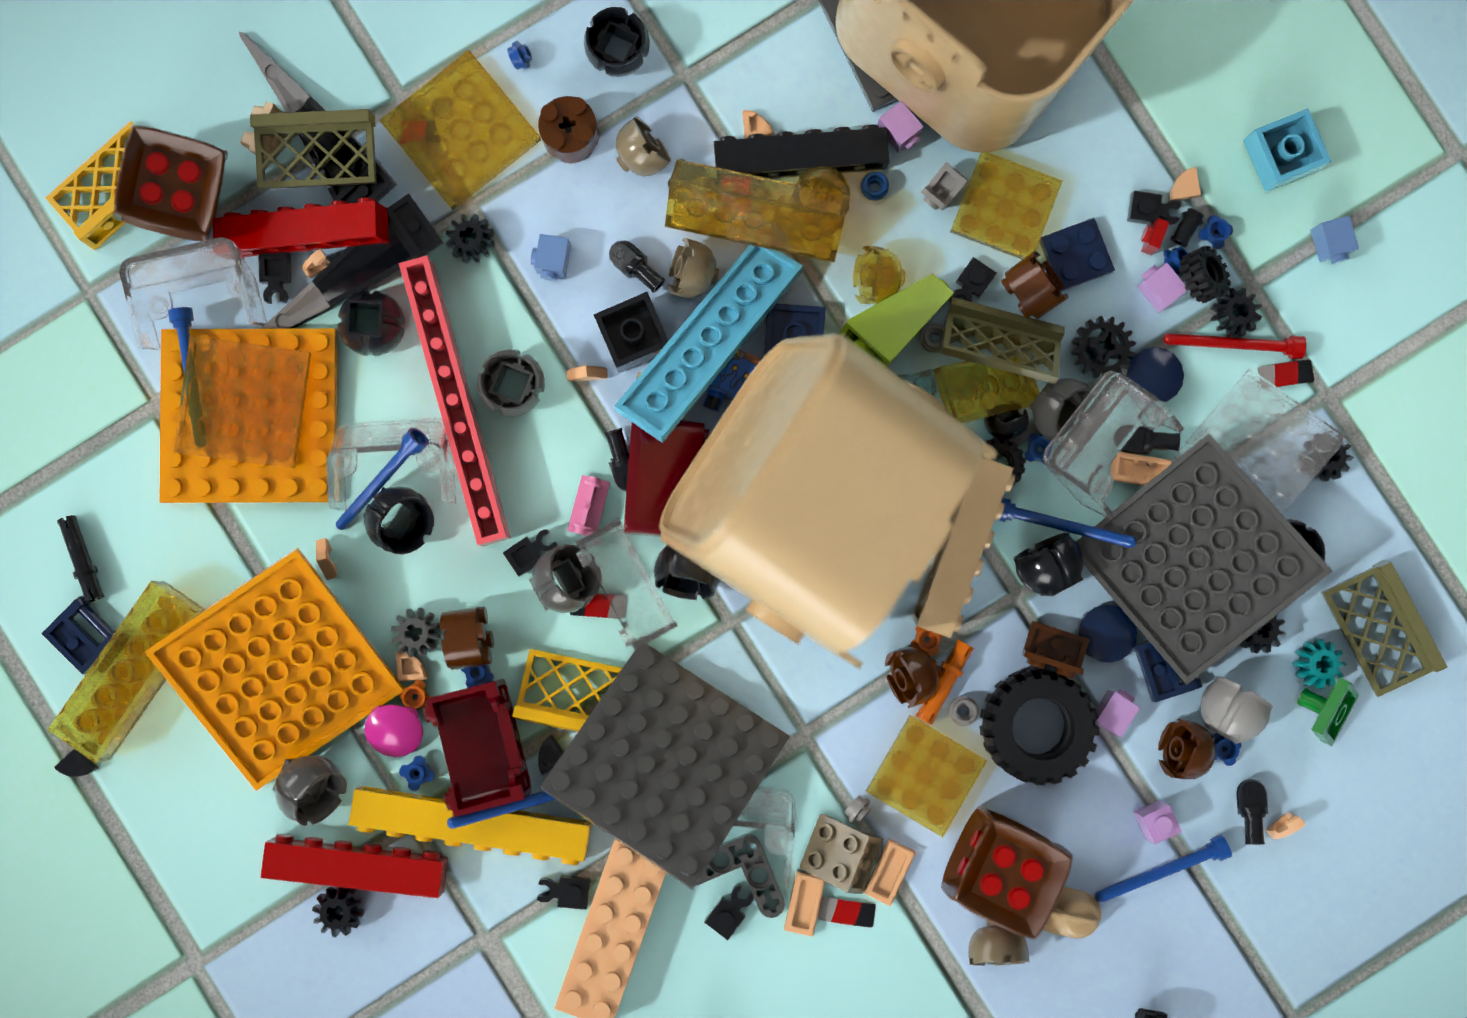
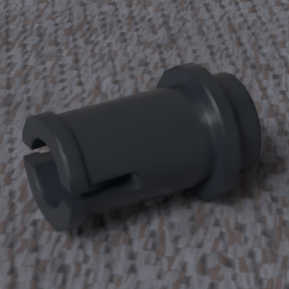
M1192 208L1182 212V220L1170 238L1173 243L1181 247H1187L1197 227L1203 224V214Z

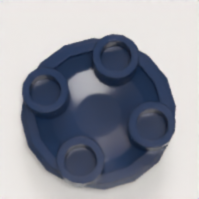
M1151 347L1141 350L1134 358L1130 359L1131 366L1127 368L1126 377L1128 386L1131 389V395L1135 399L1159 404L1168 402L1178 394L1183 385L1184 372L1182 364L1175 354L1164 348Z
M1105 604L1094 607L1083 615L1079 636L1090 639L1086 655L1097 661L1111 663L1122 660L1131 653L1136 644L1137 629L1120 607Z

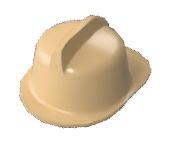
M1064 887L1043 930L1071 938L1089 936L1097 929L1101 920L1100 906L1091 894Z

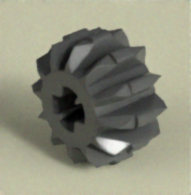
M418 608L416 614L412 609H406V618L402 615L396 617L397 622L401 626H391V631L399 632V636L391 639L392 643L401 641L402 644L399 646L398 651L402 653L408 649V656L411 658L415 657L417 651L421 657L427 656V648L430 650L437 648L432 639L439 640L442 638L441 634L434 633V629L440 628V622L431 624L430 622L434 619L435 614L429 613L425 616L424 608ZM413 626L421 628L422 634L418 635L420 639L411 636V631L415 630L412 628Z

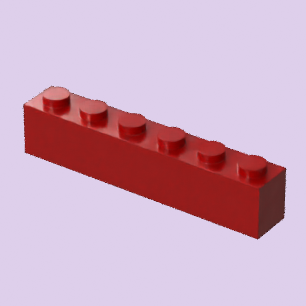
M360 198L358 203L333 201L330 206L305 204L303 209L278 207L275 212L257 209L251 210V214L247 215L229 212L225 213L224 217L213 218L212 221L213 253L228 259L258 256V253H292L389 243L388 208L376 202L374 198Z
M276 834V837L266 841L264 845L260 878L429 898H439L444 893L448 857L440 856L438 851L425 850L422 854L411 853V849L405 847H394L393 851L381 850L382 846L378 844H364L363 848L352 846L353 842L344 840L334 841V844L323 843V839L318 837H306L305 841L294 840V835Z

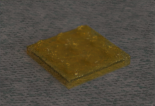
M989 152L980 153L950 232L1016 258L1024 259L1033 251H1036L1062 180Z
M909 715L865 791L939 836L944 837L987 760Z

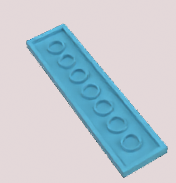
M755 237L614 405L615 411L663 443L801 275L803 265L758 237Z

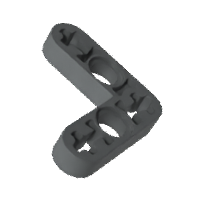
M743 834L722 843L717 852L728 854L730 858L728 865L720 868L715 866L712 860L709 867L713 872L708 874L706 868L696 886L741 867L760 912L769 918L779 916L784 910V898L759 839L753 834ZM744 841H748L749 844H756L752 855L742 852L738 854L740 861L734 862V854L729 847L734 845L736 852L743 848ZM759 867L764 868L768 872L767 880L760 884L754 882L751 878L752 871ZM771 884L774 885V888H769V892L773 900L779 899L775 910H771L769 906H763L766 903V896L764 891L757 894V890H764Z

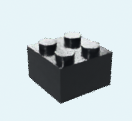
M648 292L593 314L619 373L654 359L669 341Z

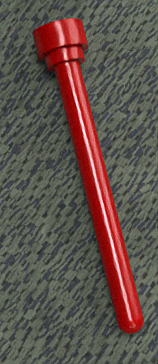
M1167 333L1163 336V342L1167 345L1282 352L1283 355H1287L1291 359H1303L1307 345L1305 336L1291 335L1290 338H1285L1284 341Z

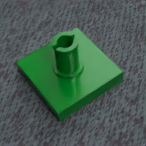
M1339 677L1328 699L1305 688L1301 692L1297 704L1319 714L1311 730L1321 742L1333 746L1359 694L1351 682Z

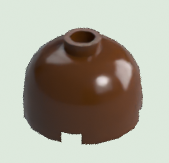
M913 647L900 648L887 654L885 667L890 665L892 675H887V681L892 693L901 704L907 702L909 704L907 708H912L927 701L935 694L940 674V667L935 659H932L922 649Z
M1177 719L1178 722L1167 724L1161 734L1158 750H1163V760H1159L1163 772L1171 778L1197 779L1208 773L1216 758L1215 741L1211 733L1202 725L1189 720Z

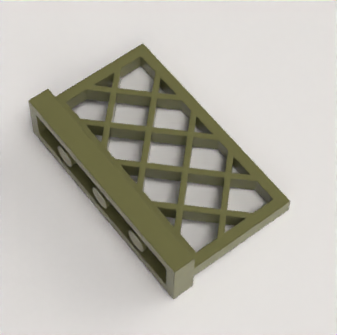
M369 109L250 114V126L254 128L257 186L259 189L377 184L374 127H376L375 115ZM355 131H366V143L358 151L348 142V139ZM338 132H347V133H346L344 136H341ZM318 133L314 138L310 135ZM326 133H334L340 138L339 142L330 152L318 143ZM297 134H304L311 140L301 153L289 144ZM275 135L282 143L270 155L263 147V136ZM280 135L288 136L285 139H283ZM344 144L356 153L345 166L334 157ZM315 145L326 154L316 168L305 159V156ZM286 146L297 155L287 169L276 160ZM264 154L268 157L265 162H264ZM360 157L368 164L369 177H356L349 171ZM332 159L342 170L335 178H326L320 171ZM301 161L313 170L305 180H298L291 174ZM274 162L284 172L276 181H266L265 170ZM346 173L351 176L349 178H343ZM317 174H318L322 179H314V178H315V177L317 176ZM288 176L292 179L284 181Z
M952 297L944 319L945 329L941 354L1048 383H1057L1059 378L1061 340L1064 336L1065 327L1033 318L1027 319L1022 315ZM973 336L979 343L973 344L967 338ZM958 341L964 348L952 346L950 343ZM1002 344L1007 350L1002 352L995 345ZM987 349L992 356L985 355L980 350ZM1030 351L1036 358L1030 359L1024 353ZM1015 356L1021 363L1012 362L1009 358ZM1044 364L1051 372L1042 370L1037 365Z
M1384 560L1372 565V568L1321 592L1377 697L1433 671L1437 673L1448 668L1392 562ZM1374 576L1378 584L1375 596L1359 592L1363 580ZM1356 584L1354 590L1348 589V587ZM1341 590L1352 593L1347 610L1337 607L1331 595ZM1381 593H1383L1386 600L1380 599ZM1358 595L1373 599L1368 616L1353 612ZM1378 602L1389 604L1392 612L1388 622L1373 618ZM1339 611L1346 613L1344 619ZM1351 614L1366 619L1361 636L1351 633L1347 627ZM1395 619H1397L1400 626L1394 625ZM1372 621L1387 625L1381 642L1367 638ZM1392 628L1404 632L1406 638L1402 648L1387 644ZM1353 637L1359 638L1358 645ZM1365 641L1380 645L1375 661L1363 657L1361 651ZM1409 645H1411L1414 652L1408 651ZM1386 647L1401 652L1395 668L1380 663ZM1406 654L1416 656L1422 668L1412 673L1401 670ZM1367 663L1373 664L1372 670H1370ZM1379 667L1394 671L1391 682L1382 687H1379L1375 679ZM1400 673L1405 675L1398 679Z

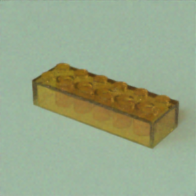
M677 159L670 179L665 227L835 262L849 195Z
M150 581L47 730L94 763L111 760L166 681L165 677L144 652L147 648L204 611L205 608L165 581Z

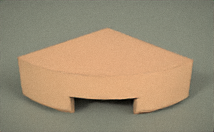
M743 110L745 138H748L751 134H764L765 137L774 136L771 125L763 117L754 111Z
M1196 167L1184 171L1175 180L1170 190V201L1197 198L1201 195Z
M319 249L304 262L302 269L310 279L321 273L332 261L324 251Z
M584 365L566 370L567 381L608 379L605 367Z
M326 538L316 540V562L326 580L337 578V566L330 559L331 545Z
M396 652L398 681L429 679L427 669L416 656L411 658L407 652Z
M1286 812L1267 827L1266 831L1271 838L1279 839L1293 834L1306 824L1300 816Z

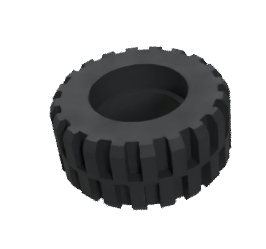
M1028 669L1021 673L1015 672L1008 675L1007 680H1000L994 686L996 690L992 694L988 693L985 699L987 705L985 709H981L980 718L983 719L982 725L979 726L980 735L984 737L985 742H983L985 750L990 753L991 759L1005 772L1026 783L1031 782L1035 785H1045V783L1050 782L1057 784L1061 783L1064 777L1072 778L1078 774L1076 769L1079 766L1085 767L1090 760L1086 758L1090 751L1094 753L1097 747L1093 740L1094 735L1099 736V726L1095 725L1094 720L1098 718L1096 709L1090 705L1092 702L1090 696L1081 690V686L1078 683L1069 680L1067 676L1042 669ZM1037 698L1047 699L1056 704L1061 710L1064 719V730L1060 741L1054 748L1043 754H1032L1023 750L1016 743L1012 730L1013 720L1018 709L1027 701Z

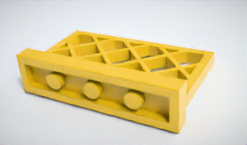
M131 121L45 197L72 228L75 236L93 250L100 247L125 224L123 221H116L112 217V213L114 211L115 191L125 149V140L130 134L131 126L135 125ZM108 155H115L114 167H103L104 159ZM87 174H94L93 186L81 187L82 179ZM102 174H113L112 186H101ZM66 193H73L71 206H61L58 200ZM81 193H92L90 206H79ZM111 193L110 199L103 206H98L99 194ZM78 212H89V218L79 226L77 224Z
M529 649L520 692L512 717L516 720L578 732L590 716L585 714L580 704L594 695L600 701L601 698L597 693L610 686L616 678H612L609 672L619 674L622 668ZM534 658L547 659L553 669L538 678L532 669ZM552 660H553V661L562 662V663H560L559 665H557V666L555 667V665L553 664ZM567 664L576 665L581 675L566 684L558 670ZM580 666L587 667L590 669L586 672H583ZM595 670H601L605 672L610 681L595 690L587 675ZM555 672L564 686L548 695L540 681ZM532 674L535 680L529 683L530 675ZM584 678L592 692L577 701L569 687ZM538 684L546 697L536 704L524 702L527 690ZM567 690L574 704L565 710L557 709L552 698ZM549 701L552 707L543 706L542 704ZM578 707L581 713L572 712L571 710Z

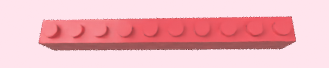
M427 255L399 263L477 545L487 546L511 539L435 265Z

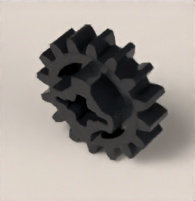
M1103 316L1096 318L1095 323L1091 319L1085 322L1086 328L1080 327L1076 331L1080 337H1075L1071 341V343L1077 345V348L1073 349L1071 354L1078 355L1079 357L1074 363L1075 366L1083 364L1085 367L1082 373L1085 374L1092 371V379H1097L1101 373L1104 380L1111 378L1112 373L1117 377L1122 374L1121 368L1127 369L1131 366L1126 359H1132L1136 355L1130 351V348L1135 346L1136 342L1128 340V337L1133 333L1132 330L1124 332L1122 329L1125 323L1121 322L1115 325L1114 317H1110L1106 322H1104ZM1101 330L1098 338L1088 337L1091 332ZM1102 342L1104 343V348L1108 350L1104 354L1102 353L1103 348L1098 346ZM1109 358L1118 359L1114 365L1105 366Z

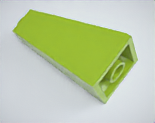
M932 273L850 318L839 334L845 336L888 368L945 305L954 292L944 280L938 279Z

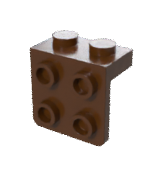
M1032 621L1022 655L1027 658L1026 662L1029 665L1045 669L1046 664L1056 667L1055 672L1074 678L1076 673L1083 675L1084 669L1081 666L1090 639Z

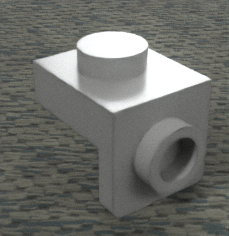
M945 162L930 183L921 191L926 196L924 201L935 210L938 208L944 210L950 205L969 179L948 162Z

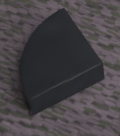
M553 734L545 739L539 751L538 767L542 775L553 769L564 753Z
M80 746L75 747L54 766L59 773L70 777L84 776L99 769Z

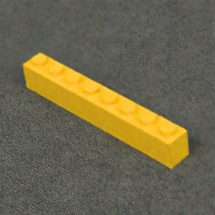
M360 786L354 789L348 825L357 826V831L374 833L375 829L386 831V835L391 837H404V834L416 835L415 840L433 842V838L445 840V845L460 847L462 843L473 844V848L476 850L491 851V848L503 849V854L519 856L521 852L532 854V858L537 860H549L550 857L561 858L562 863L569 865H578L579 861L584 862L587 857L592 823L589 821L518 810L451 829L448 827L447 821L450 817H453L452 810L448 811L444 798L368 786Z

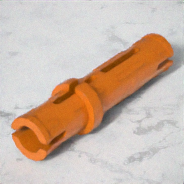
M957 639L946 662L943 661L940 665L942 669L939 674V683L935 694L923 702L915 715L916 717L930 725L933 724L957 678L963 675L962 669L974 650L973 647Z

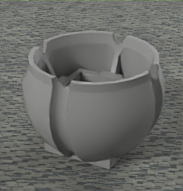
M1218 676L1207 686L1201 699V715L1205 727L1236 744L1258 736L1267 726L1273 708L1269 702L1250 690L1243 692L1241 685Z

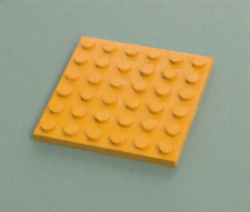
M161 329L159 503L337 502V329H189L207 435V445L203 448L195 444L177 329Z
M296 548L147 648L144 652L256 791L278 777L286 759L309 756L368 716L374 707L384 705L404 691L403 685L397 680V677L299 548Z

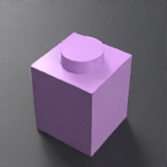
M902 101L897 103L878 120L877 125L879 128L887 127L888 142L897 153L904 148L910 150L921 140L919 136L923 125Z
M1165 263L1159 269L1156 265L1152 266L1141 275L1144 281L1137 286L1158 313L1187 292L1184 287L1186 285L1168 263Z
M1121 689L1118 692L1107 690L1096 707L1098 718L1094 720L1096 724L1121 738L1140 707L1133 703L1135 698Z
M1161 800L1133 811L1145 839L1154 844L1182 833L1171 806Z

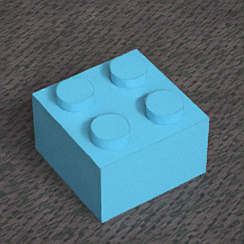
M1308 108L1257 128L1243 140L1265 192L1315 173L1331 162Z

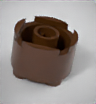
M572 96L558 97L542 107L538 129L546 150L552 156L565 163H578L587 159L599 141V128L591 107L582 98ZM572 127V132L566 133V128Z
M1033 251L1007 270L1005 278L1001 280L1006 291L1010 295L1014 293L1021 302L1018 304V308L1027 319L1031 316L1040 319L1069 298L1068 293L1061 294L1060 290L1064 288V285L1047 261L1041 264L1036 259L1040 256L1037 251Z
M485 606L441 613L440 631L445 630L444 640H441L442 651L446 665L451 670L492 664L490 648H494V638L492 631L486 630L485 624L488 623V614Z

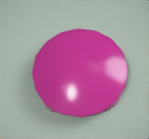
M394 704L374 707L366 719L364 728L366 739L372 748L382 755L390 757H402L414 752L420 745L423 736L421 721L418 719L419 714L417 710L413 707L405 708Z

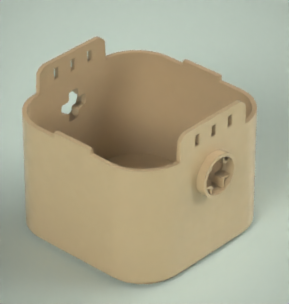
M839 0L836 11V31L839 42L847 56L896 99L902 101L939 135L961 149L987 153L1012 145L1026 133L1094 52L1134 0Z
M838 334L788 338L775 345L756 365L678 482L660 518L661 540L750 599L751 602L745 610L796 644H799L803 636H806L822 648L860 669L863 663L846 651L859 645L874 632L888 615L910 579L918 583L954 527L948 520L974 480L981 459H994L997 452L985 443L980 436L951 416L945 406L936 398L918 386L901 379L845 336Z

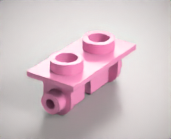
M582 475L567 531L596 538L610 482Z

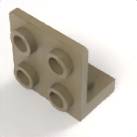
M820 814L802 858L800 869L847 893L863 894L884 839L875 834L861 832L832 817Z

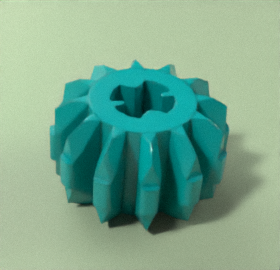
M1315 639L1313 643L1306 641L1303 643L1304 650L1297 649L1294 651L1300 657L1299 661L1295 660L1292 662L1293 666L1300 667L1295 675L1298 678L1304 677V685L1312 686L1314 684L1316 689H1323L1325 684L1331 687L1335 685L1334 677H1344L1342 672L1339 671V667L1347 665L1346 662L1339 661L1344 652L1334 650L1335 644L1333 642L1324 643L1323 639ZM1322 660V666L1317 667L1316 662Z

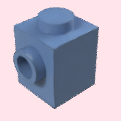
M1350 215L1322 222L1310 230L1319 262L1331 260L1332 264L1340 263L1350 259L1349 254L1359 249Z
M545 234L539 235L538 246L532 249L531 265H534L537 274L541 275L540 278L549 281H557L558 277L566 279L571 251L569 239Z

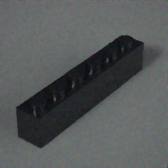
M874 124L863 126L862 129L851 130L849 127H838L833 132L811 129L805 131V134L793 135V132L784 131L777 133L776 136L765 137L764 134H751L748 138L736 139L735 136H724L719 138V141H714L716 181L722 183V177L762 180L887 170L890 162L887 127L879 128L878 125Z

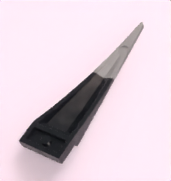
M239 32V36L286 113L326 111L245 33ZM338 132V133H339L341 136H344L347 132ZM318 133L310 135L314 138ZM326 133L318 143L330 152L339 142L340 138L334 133ZM298 134L306 147L311 140L304 134ZM353 136L348 139V142L358 151L363 146ZM344 144L334 157L345 166L356 153ZM317 145L309 152L315 166L326 156ZM360 157L349 171L356 177H369L368 164ZM375 158L377 184L326 187L334 201L358 203L360 198H374L376 202H379L397 183L384 169L381 162ZM331 159L320 172L326 178H335L342 168ZM346 173L343 178H349L351 176Z
M408 193L388 207L389 243L347 247L261 329H289L342 302L353 294L363 291L400 272L399 263L426 256L444 244V242Z

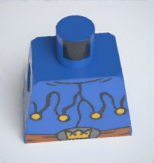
M738 350L706 389L709 392L703 406L719 412L724 399H734L747 377L761 361V358Z

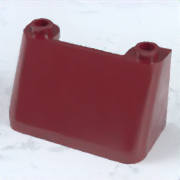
M681 420L663 443L634 423L631 424L624 533L661 537L659 523L665 505L678 482L710 435V429H705V423Z
M504 679L425 699L426 705L423 706L424 716L427 723L432 722L434 727H438L451 785L444 798L448 811L452 810L453 817L524 800L531 794L530 775L517 722L512 717L514 710L508 686Z

